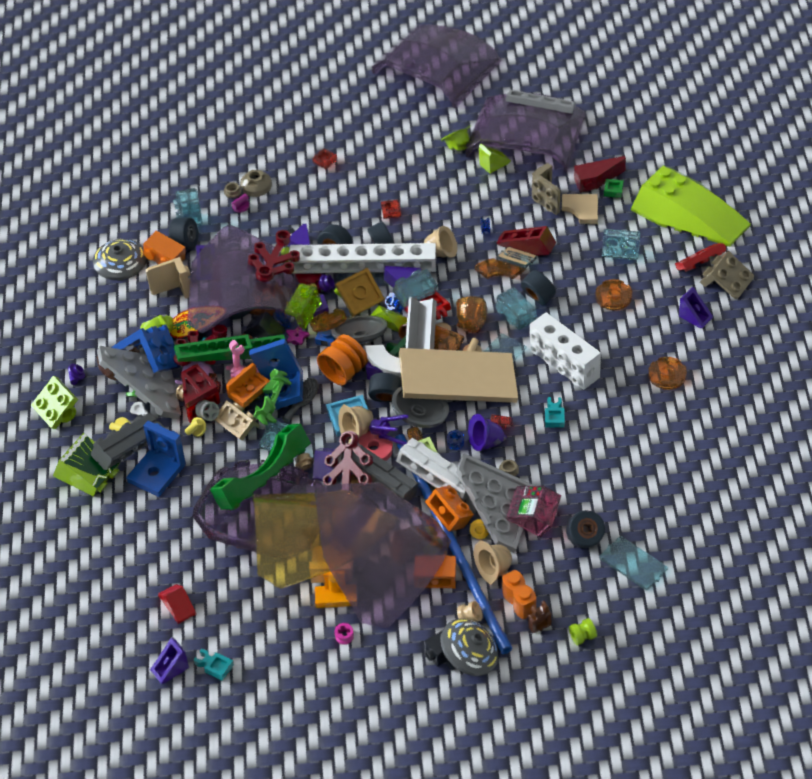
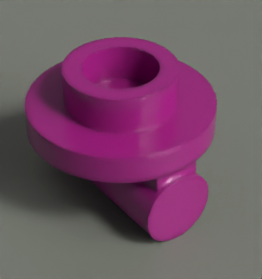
M243 194L231 203L234 211L245 212L249 209L250 204L247 194Z

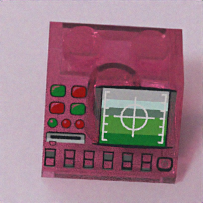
M517 486L506 519L542 537L553 526L561 495L545 486Z

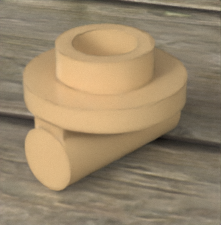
M472 338L470 344L466 345L463 351L482 352L481 347L478 345V339Z

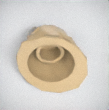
M439 227L424 240V243H436V257L452 258L456 256L457 241L449 227Z
M343 404L339 410L338 417L341 434L346 431H353L360 438L370 430L373 414L369 409H365L363 406L349 407Z
M483 540L475 544L473 552L475 564L483 579L492 585L499 576L504 575L510 568L512 555L507 547L500 544L489 545Z

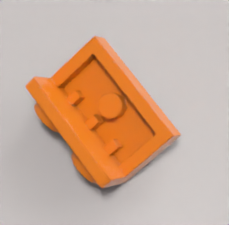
M251 363L248 367L243 368L236 377L228 381L226 384L227 395L234 402L245 408L263 393V388L270 380L258 373L256 365Z

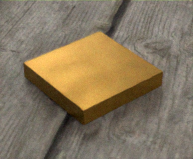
M368 267L335 284L352 317L385 300Z

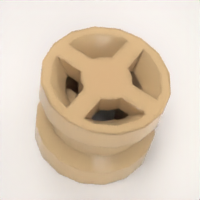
M472 601L468 605L458 606L457 615L459 619H469L475 622L482 620V610L476 601Z

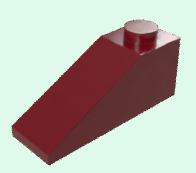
M621 156L574 166V180L579 192L596 190L605 184L606 179H613L623 173L626 168V157Z
M542 226L503 231L496 243L498 246L511 247L538 256L550 254L557 242L549 228Z

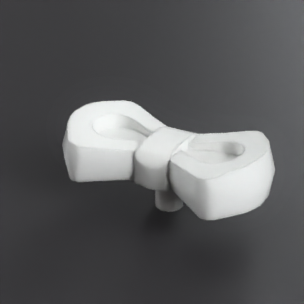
M135 402L131 406V414L138 416L148 414L143 402Z

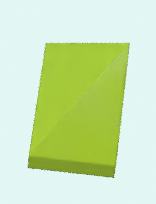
M380 305L370 315L385 319L387 328L399 332L401 325L407 324V317Z

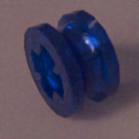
M488 217L486 220L480 218L481 234H484V232L489 234L490 218Z
M459 430L450 431L447 434L448 447L453 450L461 449L464 446V434Z

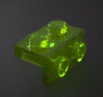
M300 283L285 309L287 315L295 316L299 328H307L308 324L313 320L316 309L321 305V298L317 287Z

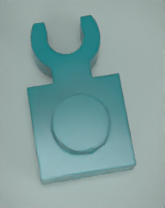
M548 397V408H545V428L565 427V409L561 408L562 398L558 397V402L552 403L551 397Z
M205 649L200 650V655L204 657L203 659L194 658L196 666L204 667L205 673L222 681L234 666L232 659L217 652L210 656Z

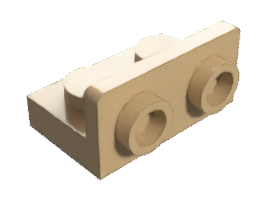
M226 401L219 410V415L215 421L243 441L253 426L259 428L261 425L255 422L257 419L250 412H247V414L243 413L244 408L234 402L232 405Z

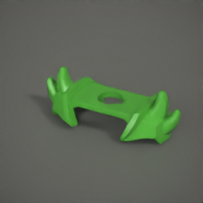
M277 369L271 371V379L263 388L264 393H273L271 399L269 396H265L263 407L260 408L256 405L253 417L264 425H268V422H277L272 416L276 408L275 403L284 384L289 386L292 384L289 379L284 377L288 375L284 371Z

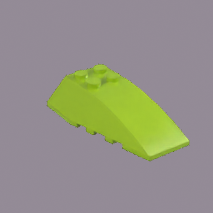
M662 166L641 186L631 207V211L659 226H671L679 232H682V230L692 233V236L699 237L701 235L707 237L709 241L723 243L729 247L751 226L743 216L702 183L666 166Z

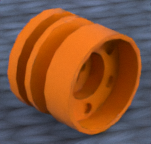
M342 334L317 356V363L320 370L330 381L342 386L350 381L355 373H358L361 368L366 366L368 359L365 350L354 338Z

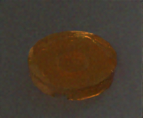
M617 279L605 280L602 282V285H598L596 288L595 298L597 303L607 310H621L631 303L632 289L629 285L624 284V281Z
M334 309V313L330 314L328 311H325L315 316L311 320L310 326L314 332L336 328L347 320L345 311Z
M661 357L650 364L648 375L649 380L656 387L664 390H673L684 384L687 378L686 366H683L677 358Z

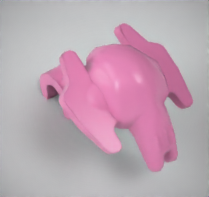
M236 340L231 341L229 344V348L233 353V363L225 368L230 370V377L232 378L236 377L246 367L240 365V354L244 352L245 348L243 345L236 348L238 346Z

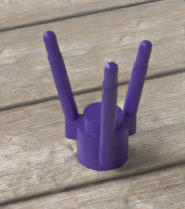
M399 415L381 417L380 420L374 419L370 423V432L373 435H379L381 439H387L404 446L407 442L387 435L390 431L398 430L396 427H390L388 422L406 419L409 416Z

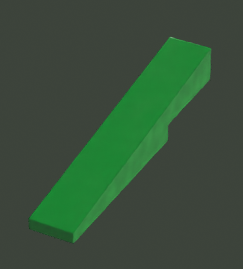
M247 334L174 345V350L178 362L233 360V353L229 348V344L231 341L236 340L238 343L236 348L240 345H243L245 348L244 352L240 354V360L251 359L249 355L251 349L285 339L283 334L249 339Z

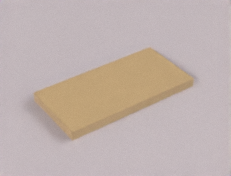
M400 348L399 350L403 398L517 403L518 393L512 353Z

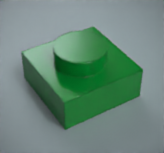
M606 179L604 196L622 198L624 180Z

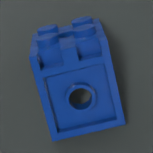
M166 324L159 328L153 326L147 330L141 328L112 346V348L126 351L134 347L137 349L143 347L153 373L182 367L174 362V355L176 354L174 350L175 344Z
M285 339L249 351V355L261 375L270 380L271 371L277 369L286 372L288 375L284 377L292 383L290 386L284 384L275 403V410L303 401V370ZM273 358L279 359L278 362H272L270 360ZM265 393V396H269L270 399H271V396H272L273 393H270V394H266V393Z
M147 421L144 424V431L149 451L128 474L126 479L128 483L160 497L185 467L186 461L180 435L175 431L163 428L158 423ZM154 471L159 472V473H158L157 475H155V476H150V475H149L151 472H154Z

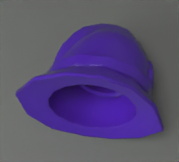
M480 414L473 415L469 421V442L476 451L495 447L507 438L500 425L488 418H484Z

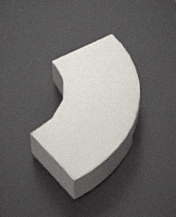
M384 345L365 346L367 359L374 367L376 366L383 370V373H391L401 377L399 358L390 355L385 350Z

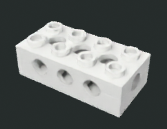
M547 312L530 324V350L533 354L541 357L548 365L553 366L561 375H565L574 385L579 386L583 390L600 378L601 352Z

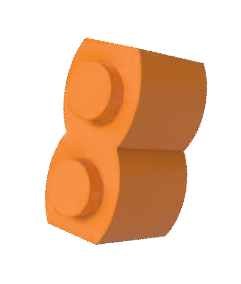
M517 570L503 575L502 591L504 598L513 605L514 612L518 617L523 620L528 618L533 613L531 607L533 605L536 607L535 592L525 584L523 575Z

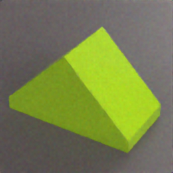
M480 144L479 164L489 174L511 162L503 152Z

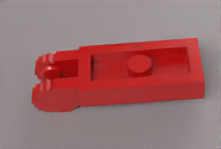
M723 243L713 244L675 263L677 270L684 269L685 272L695 268L694 264L698 262L700 264L710 260V256L714 257L723 254L726 251V246Z

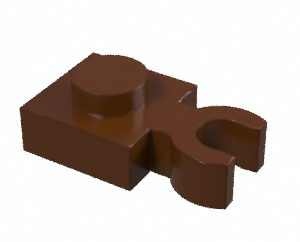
M542 601V605L539 608L533 605L531 607L533 613L529 615V629L532 633H536L551 626V612L545 601Z

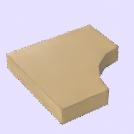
M562 194V211L574 214L579 219L580 224H598V194Z

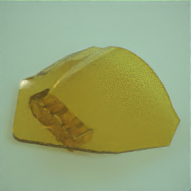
M347 490L327 493L256 494L252 496L255 511L257 575L280 589L333 571L355 560L396 527L395 517Z

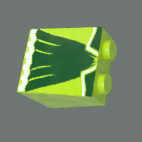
M83 433L59 459L53 476L94 496L98 491L101 493L108 484L106 481L109 478L113 479L118 474L120 462L104 470L99 465V462L91 456L95 441Z

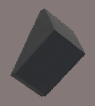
M267 311L252 318L244 330V334L256 338L283 335L285 332V328Z

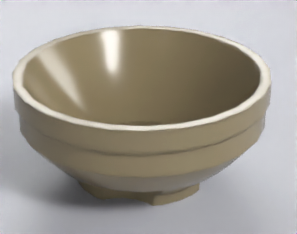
M250 170L241 178V190L244 194L252 197L265 195L272 188L271 177L261 170ZM256 175H259V176H260L258 179H251V178H250L251 176H256Z

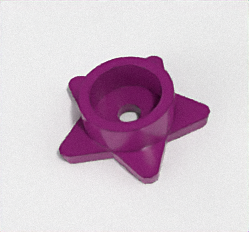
M298 326L295 330L286 331L289 336L287 343H292L293 345H302L305 338L310 336L308 332L302 331L301 326Z

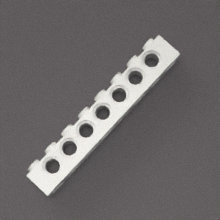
M436 243L290 245L289 252L292 250L300 252V260L298 262H291L294 264L293 273H358L367 267L370 272H384L385 266L421 268V272H436Z

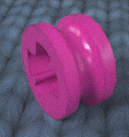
M341 623L336 626L335 639L338 643L349 644L353 641L354 633L350 624ZM346 631L347 635L343 636L341 632Z

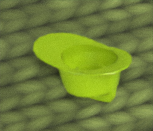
M469 127L453 132L441 141H444L451 150H465L470 142Z

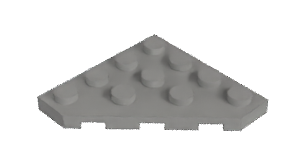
M99 346L97 354L100 366L104 369L109 368L119 382L125 387L129 385L136 391L135 395L144 403L147 404L149 402L154 406L157 414L162 417L179 419L181 411L176 396L172 370L153 373L146 354Z
M464 453L456 473L495 545H503L510 552L514 553L517 550L527 517L517 515L521 499L533 498L531 494L536 486ZM526 486L529 487L526 496H523L524 488Z

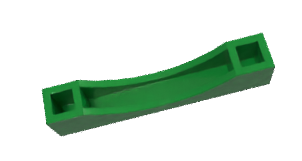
M301 423L289 424L276 434L269 456L256 471L242 478H223L209 489L221 510L230 509L232 511L237 509L244 499L253 496L257 488L266 485L269 478L278 475L282 467L291 464L294 457L306 451L305 448L311 442Z

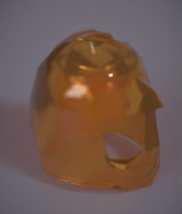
M467 296L456 301L458 328L472 333L480 331L486 322L488 311L486 301L483 298Z

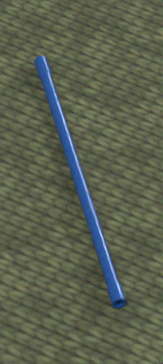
M399 434L395 437L408 442L404 434ZM396 443L398 449L400 450L403 447V445ZM411 472L426 501L432 493L428 482ZM430 509L453 556H456V562L476 602L481 607L482 614L501 654L509 653L512 650V646L498 623L453 532H449Z

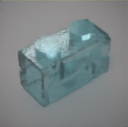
M191 188L187 189V191H176L177 199H173L175 210L179 209L176 212V218L191 217L195 220L197 226L202 225L203 221L197 189Z
M428 269L423 271L416 270L406 279L405 277L399 278L395 282L393 293L399 299L402 307L405 308L408 306L409 297L420 301L435 294L438 284L432 278Z
M512 287L497 296L496 309L499 314L506 316L511 326L514 325L517 329L521 330L536 320V309L516 288Z

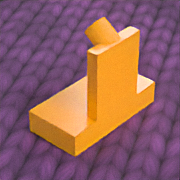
M344 570L323 572L325 586H315L316 608L357 606L356 584L346 585Z

